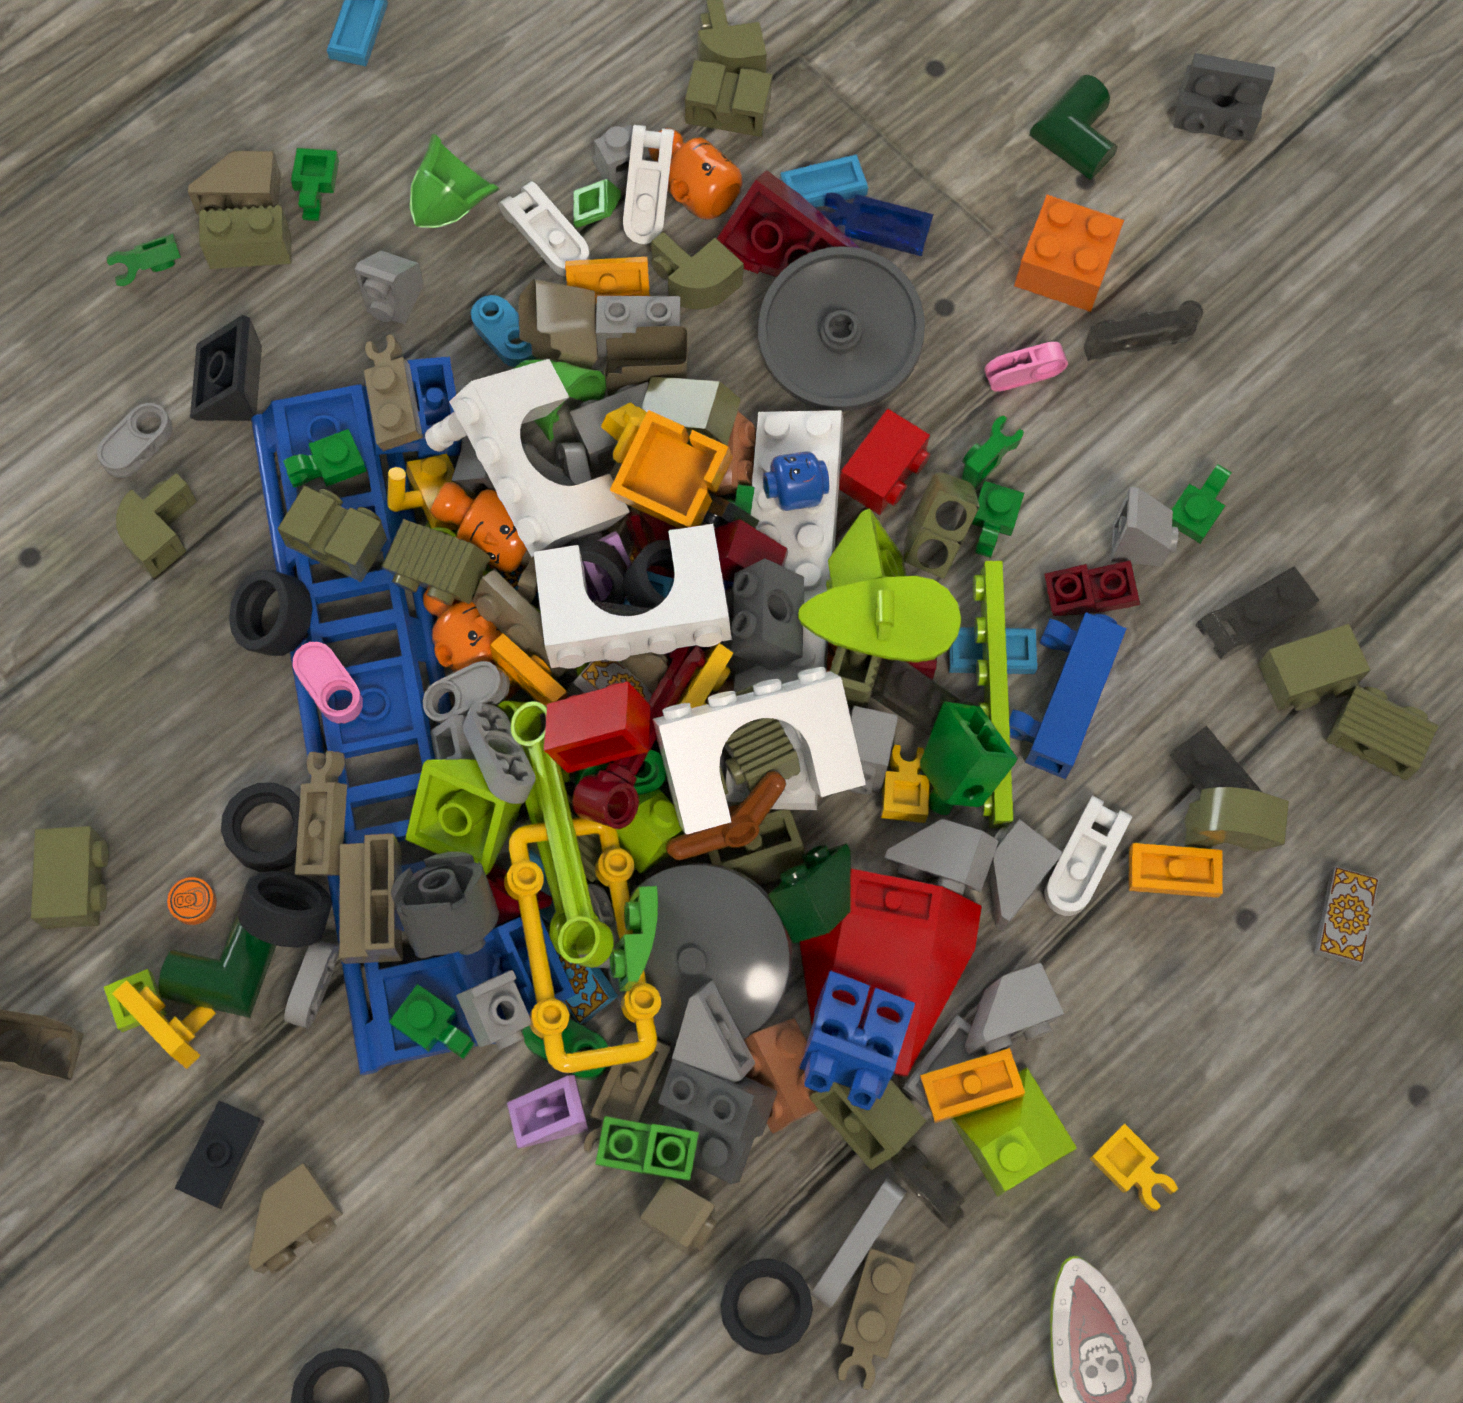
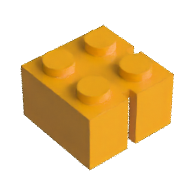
M648 410L610 488V492L617 500L679 529L700 526L712 502L708 489L717 492L733 459V455L729 446L692 430L689 436L685 426ZM688 440H690L692 446L687 444Z

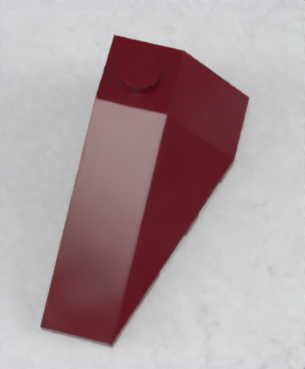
M768 170L755 179L717 237L720 243L744 263L743 269L757 274L761 272L773 277H777L791 263L811 252L830 247L859 248L805 198Z

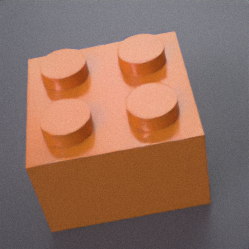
M1046 195L1021 260L1014 286L1091 312L1124 220Z

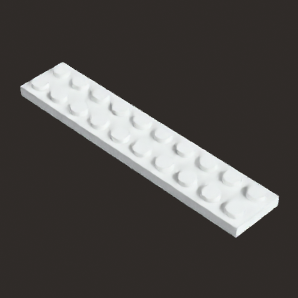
M842 410L758 412L752 487H755L751 515L759 520L755 529L788 549L784 568L804 576V603L814 596L827 591L826 581L831 579L828 559L835 551L844 420ZM810 451L817 457L818 461L824 460L827 466L830 485L829 493L823 495L822 501L818 506L782 511L776 505L774 498H766L763 488V473L770 472V465L774 457ZM803 626L802 658L772 671L758 665L735 675L734 691L737 693L756 683L772 679H780L781 684L799 680L798 673L811 668L825 667L826 670L828 641L814 635ZM779 720L781 727L784 729L798 755L801 772L797 776H792L786 780L785 790L771 809L817 810L818 794L811 789L799 737L789 723ZM727 769L726 786L729 794L725 795L728 807L740 805L749 794L745 783L736 786Z

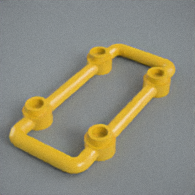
M573 818L576 836L598 834L600 837L603 853L596 861L595 874L598 880L610 889L620 940L624 934H633V930H627L625 927L624 906L626 902H630L627 881L634 871V860L627 850L620 848L616 829L582 818ZM545 822L517 828L509 839L512 866L505 876L504 886L507 893L519 902L537 1002L529 1014L530 1028L534 1034L543 1038L549 1064L555 1070L562 1073H573L636 1062L648 1058L654 1052L657 1045V1033L653 1017L659 1012L661 997L658 990L646 982L644 970L638 982L629 991H626L621 999V1009L624 1016L636 1023L639 1041L570 1054L565 1053L561 1033L568 1025L569 1012L567 1006L554 996L536 897L544 883V875L541 868L536 863L530 861L527 847L528 843L548 841L549 839Z

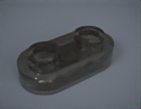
M912 1144L908 1149L903 1146L896 1155L887 1160L893 1171L947 1228L951 1229L965 1216L960 1207L965 1202L964 1198L948 1181L945 1180L940 1184L928 1171L932 1166L930 1161L915 1145Z

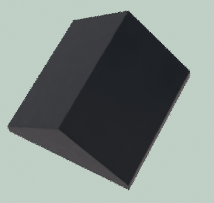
M242 315L197 343L190 411L191 419L197 421H251V418L257 415L262 346L249 317Z

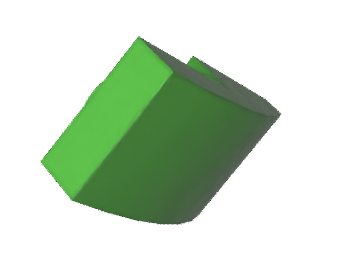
M657 886L638 887L630 897V902L625 903V927L627 930H633V934H624L615 945L616 949H613L610 955V972L612 978H618L619 992L629 991L638 982L650 956L657 925Z
M604 1116L595 1165L690 1181L699 1132Z

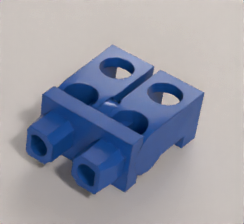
M830 971L817 1000L813 1024L799 1069L805 1070V1087L823 1093L829 1092L833 1082L850 1088L847 1099L851 1105L870 1110L876 1099H881L895 1071L915 1003L875 988L858 1028L870 985ZM844 990L851 993L856 1000L854 1006L834 999L832 992ZM880 1007L892 1008L899 1014L900 1018L898 1022H894L877 1014V1009Z

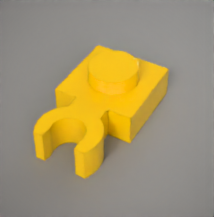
M895 745L889 760L893 771H886L883 781L881 818L925 823L928 817L930 781L926 775H918L921 771L920 760L924 749L918 747L914 761L908 762L900 756L901 746Z
M1126 1124L1120 1126L1089 1158L1123 1193L1135 1185L1139 1190L1138 1195L1141 1203L1152 1212L1157 1211L1161 1207L1151 1194L1154 1185L1162 1186L1169 1194H1173L1178 1189L1172 1178L1165 1174H1156L1150 1168L1159 1157Z

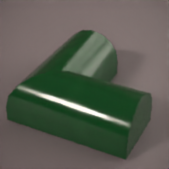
M1092 75L1081 76L1033 125L1029 136L1090 180L1115 156L1117 151L1116 144L1091 127L1109 106L1110 95L1107 88L1099 79Z
M237 916L220 960L171 950L166 956L160 971L159 994L164 999L251 1018L277 945L263 942L249 934L240 925Z

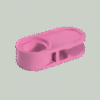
M1047 342L1001 355L991 360L985 366L984 371L991 390L1002 392L1052 378L1066 369L1068 361L1060 343Z
M309 642L302 645L294 654L293 668L304 688L324 716L330 721L338 724L354 720L363 708V698L354 680L326 644ZM346 690L352 694V702L346 709L334 710L328 706V700L335 691Z

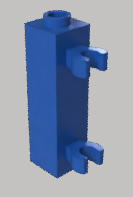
M1085 612L1077 631L1070 629L1066 624L1058 620L1049 619L1040 644L1050 649L1068 652L1041 722L1013 709L1009 717L1010 737L1032 743L1024 763L1063 779L1067 778L1075 763L1127 629L1117 625L1113 618L1103 614L1092 615Z

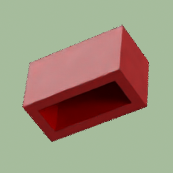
M887 409L841 470L839 490L865 507L870 508V510L878 515H881L888 504L895 506L900 501L907 489V484L904 482L912 472L918 475L926 465L930 457V453L926 451L930 434Z
M628 681L611 684L606 688L581 695H572L567 699L547 704L544 751L567 773L648 752L651 705Z

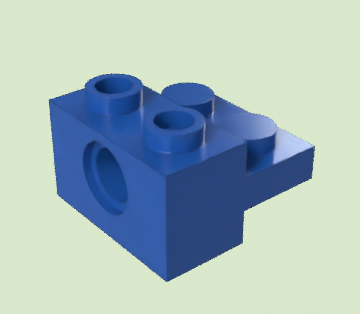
M450 356L407 360L410 364L423 435L421 439L383 451L376 444L366 387L376 455L417 451L418 459L447 454L448 456L460 455L461 439L454 441L450 447L440 452L431 449L425 439L426 431L430 427L455 412L449 402L456 396Z
M521 917L491 930L484 937L485 945L483 948L473 954L463 955L459 952L446 954L462 992L513 970L516 979H514L515 985L528 1014L537 1004ZM541 919L554 996L556 999L564 1001L575 996V993ZM498 1004L496 1009L497 1015L501 1019L506 1020L502 1008Z

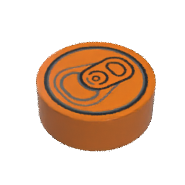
M196 877L184 878L178 881L171 888L167 898L171 914L178 921L186 925H198L208 920L214 913L217 903L213 889L204 880Z

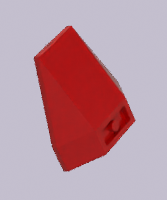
M851 869V912L830 933L799 942L811 1027L818 997L830 971L870 985L858 1028L875 988L914 1002L915 1006L893 1073L907 1077L975 951L982 906L943 886ZM844 990L832 992L834 999L854 1006L856 1000L851 993ZM889 1007L877 1009L879 1016L898 1022L900 1016L894 1009Z

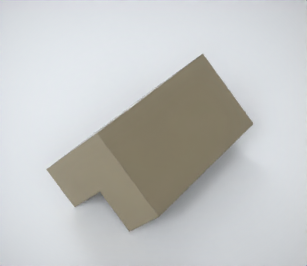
M394 833L364 835V843L340 844L339 958L344 964L403 961L402 923L391 897L392 886L402 874V848Z

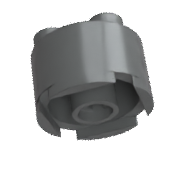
M466 852L441 853L424 859L425 868L414 874L411 868H408L396 879L391 889V897L408 941L417 957L428 958L433 955H446L455 952L469 955L483 948L485 945L484 937L490 933L498 921L499 909L480 861L476 863L473 856Z

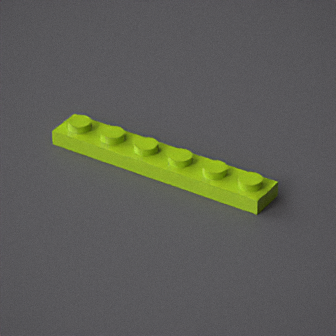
M985 561L979 573L980 575H974L973 599L974 601H981V617L975 618L974 637L975 643H982L983 660H977L976 683L977 686H984V702H979L978 706L983 709L1010 747L1003 561ZM1011 770L984 805L981 806L982 816H989V828H1002L1003 826L1008 828L1013 822Z

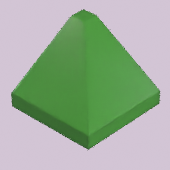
M608 179L574 190V226L579 228L610 217L621 198V190Z

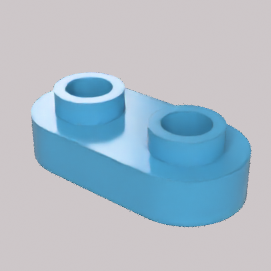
M489 295L475 302L471 310L474 330L506 365L515 367L524 360L536 359L532 355V345L524 341L517 345L510 343L513 339L519 338V314L504 298ZM489 311H497V312H498V313H497L496 315H494V316H486V315H485V314H486L487 312H489Z

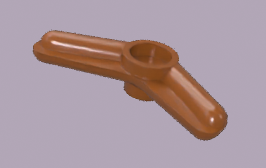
M776 771L768 772L740 805L728 807L731 818L730 823L672 838L667 842L666 851L673 859L683 860L728 846L742 847L749 844L757 837L760 824L785 790L786 780Z

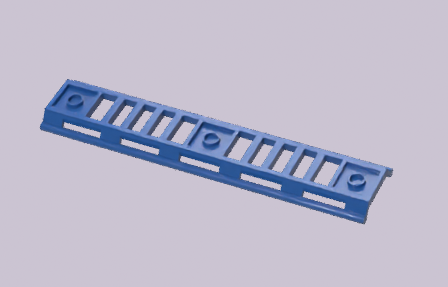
M359 384L271 401V404L263 414L254 415L251 418L276 572L295 577L293 567L296 565L298 579L304 583L311 597L312 615L307 631L308 637L304 638L297 648L290 652L307 757L309 752L325 754L317 705L300 682L293 668L295 652L302 645L309 642L327 644L397 629L402 656L345 667L361 693L363 708L354 720L338 724L327 719L321 712L327 750L343 753L346 759L418 744L423 767V763L426 760H435L430 735V720L423 709L424 689L418 661L426 663L430 685L446 677L444 666L436 658L435 645L432 641V630L436 623L435 617L426 610L423 604V594L427 589L419 586L416 593L412 592L417 618H414L409 614L405 589L392 583L394 575L385 569L367 573L362 582L351 577H344L314 583L311 565L319 564L320 562L286 547L278 531V527L285 516L274 453L277 451L288 513L299 492L298 487H292L283 461L294 455H312L309 443L349 429L363 459L365 468L368 470L371 492L340 498L343 501L341 507L347 510L350 507L355 510L358 507H363L376 513L381 519L387 541L381 549L384 560L402 520L406 519L416 523L414 508L399 512L391 511L388 508L380 455H376L366 387ZM403 452L386 454L389 470L399 467L406 472ZM406 474L405 492H409L410 487ZM390 590L393 609L321 623L318 604ZM346 690L335 691L328 700V706L334 710L346 709L352 702V694ZM449 692L442 695L439 699L438 710L440 714H446L452 710ZM345 764L341 775L338 777V783L347 784L343 844L364 843V835L394 833L398 842L407 841L405 837L410 819L357 830L353 808L416 795L421 773L349 787ZM424 861L402 865V873L411 868L414 874L425 868L426 865ZM327 876L339 945L340 876ZM446 955L381 969L380 962L364 963L373 1014L371 1022L361 964H344L341 961L360 1075L376 1073L389 1065L452 1052L438 1041L430 1052H427L389 1023L390 1019L417 984L456 1011L457 1015L450 1025L469 1036L471 1041L475 1043L474 1047L478 1046L456 995L462 993V990Z

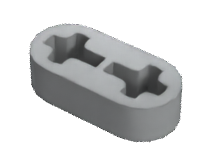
M319 940L308 947L284 1013L285 1022L307 1029L312 1026L337 962L338 945Z

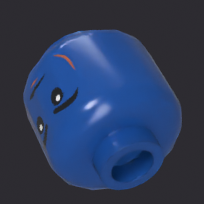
M810 451L774 457L770 465V472L763 473L765 496L767 499L774 498L776 505L782 511L818 506L822 501L823 495L829 493L830 485L827 466L824 460L818 461L817 457Z

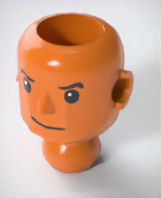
M674 130L668 192L676 201L680 202L698 218L710 220L719 217L732 206L741 192L743 179L740 169L704 138H694L684 143L682 135ZM648 148L651 159L658 161L660 149Z
M446 482L431 507L430 512L433 517L440 522H452L458 525L459 529L456 538L470 542L490 556V562L487 563L490 568H495L502 572L515 571L521 565L527 548L518 536L517 529L503 503L498 498L496 490L486 489L480 492L474 499L466 495L464 489L459 484Z
M427 589L423 594L424 607L430 614L438 617L432 630V641L435 645V655L439 663L444 667H450L454 673L480 661L491 662L495 665L490 644L502 634L491 621L485 620L479 614L473 602L467 604L454 599L452 605L449 606L427 596L429 591Z

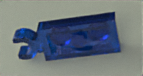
M826 193L825 206L834 208L836 212L830 213L821 210L820 213L836 227L840 225L845 226L844 234L847 237L922 257L934 214L858 194L855 195L852 204L846 202L837 193Z

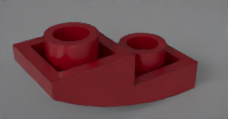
M1131 560L1088 570L1087 564L1044 574L1053 616L1085 614V612H1106L1141 605Z

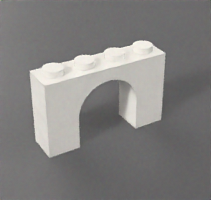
M550 359L471 381L449 401L455 411L457 420L466 432L476 451L477 458L486 470L496 489L498 498L506 508L517 529L518 536L526 546L531 558L534 557L533 552L559 548L572 540L583 539L604 531L630 512L627 505L617 500L610 492L614 482L610 474L579 485L564 486L546 479L527 459L520 439L521 424L546 417L569 398Z
M713 524L668 531L675 572L672 589L666 599L657 607L635 616H618L607 613L598 608L589 599L579 545L533 552L544 644L551 668H577L587 662L600 660L621 661L631 655L650 652L666 654L674 651L676 648L695 645L711 647L719 644L721 641L732 640Z
M825 667L811 668L799 672V680L781 684L780 679L763 681L753 685L754 692L736 696L735 691L718 693L708 697L709 704L691 708L690 703L673 705L663 709L664 716L653 719L678 823L686 835L731 822L720 777V756L730 735L743 724L755 719H779L793 727L801 743L811 789L821 797L866 785L840 676L831 671L826 672Z

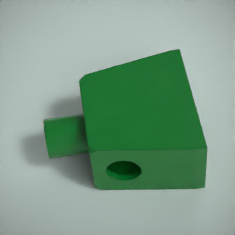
M944 702L920 760L921 769L934 787L929 795L928 807L938 814L949 815L954 805L969 807L984 805L1018 760L980 706Z

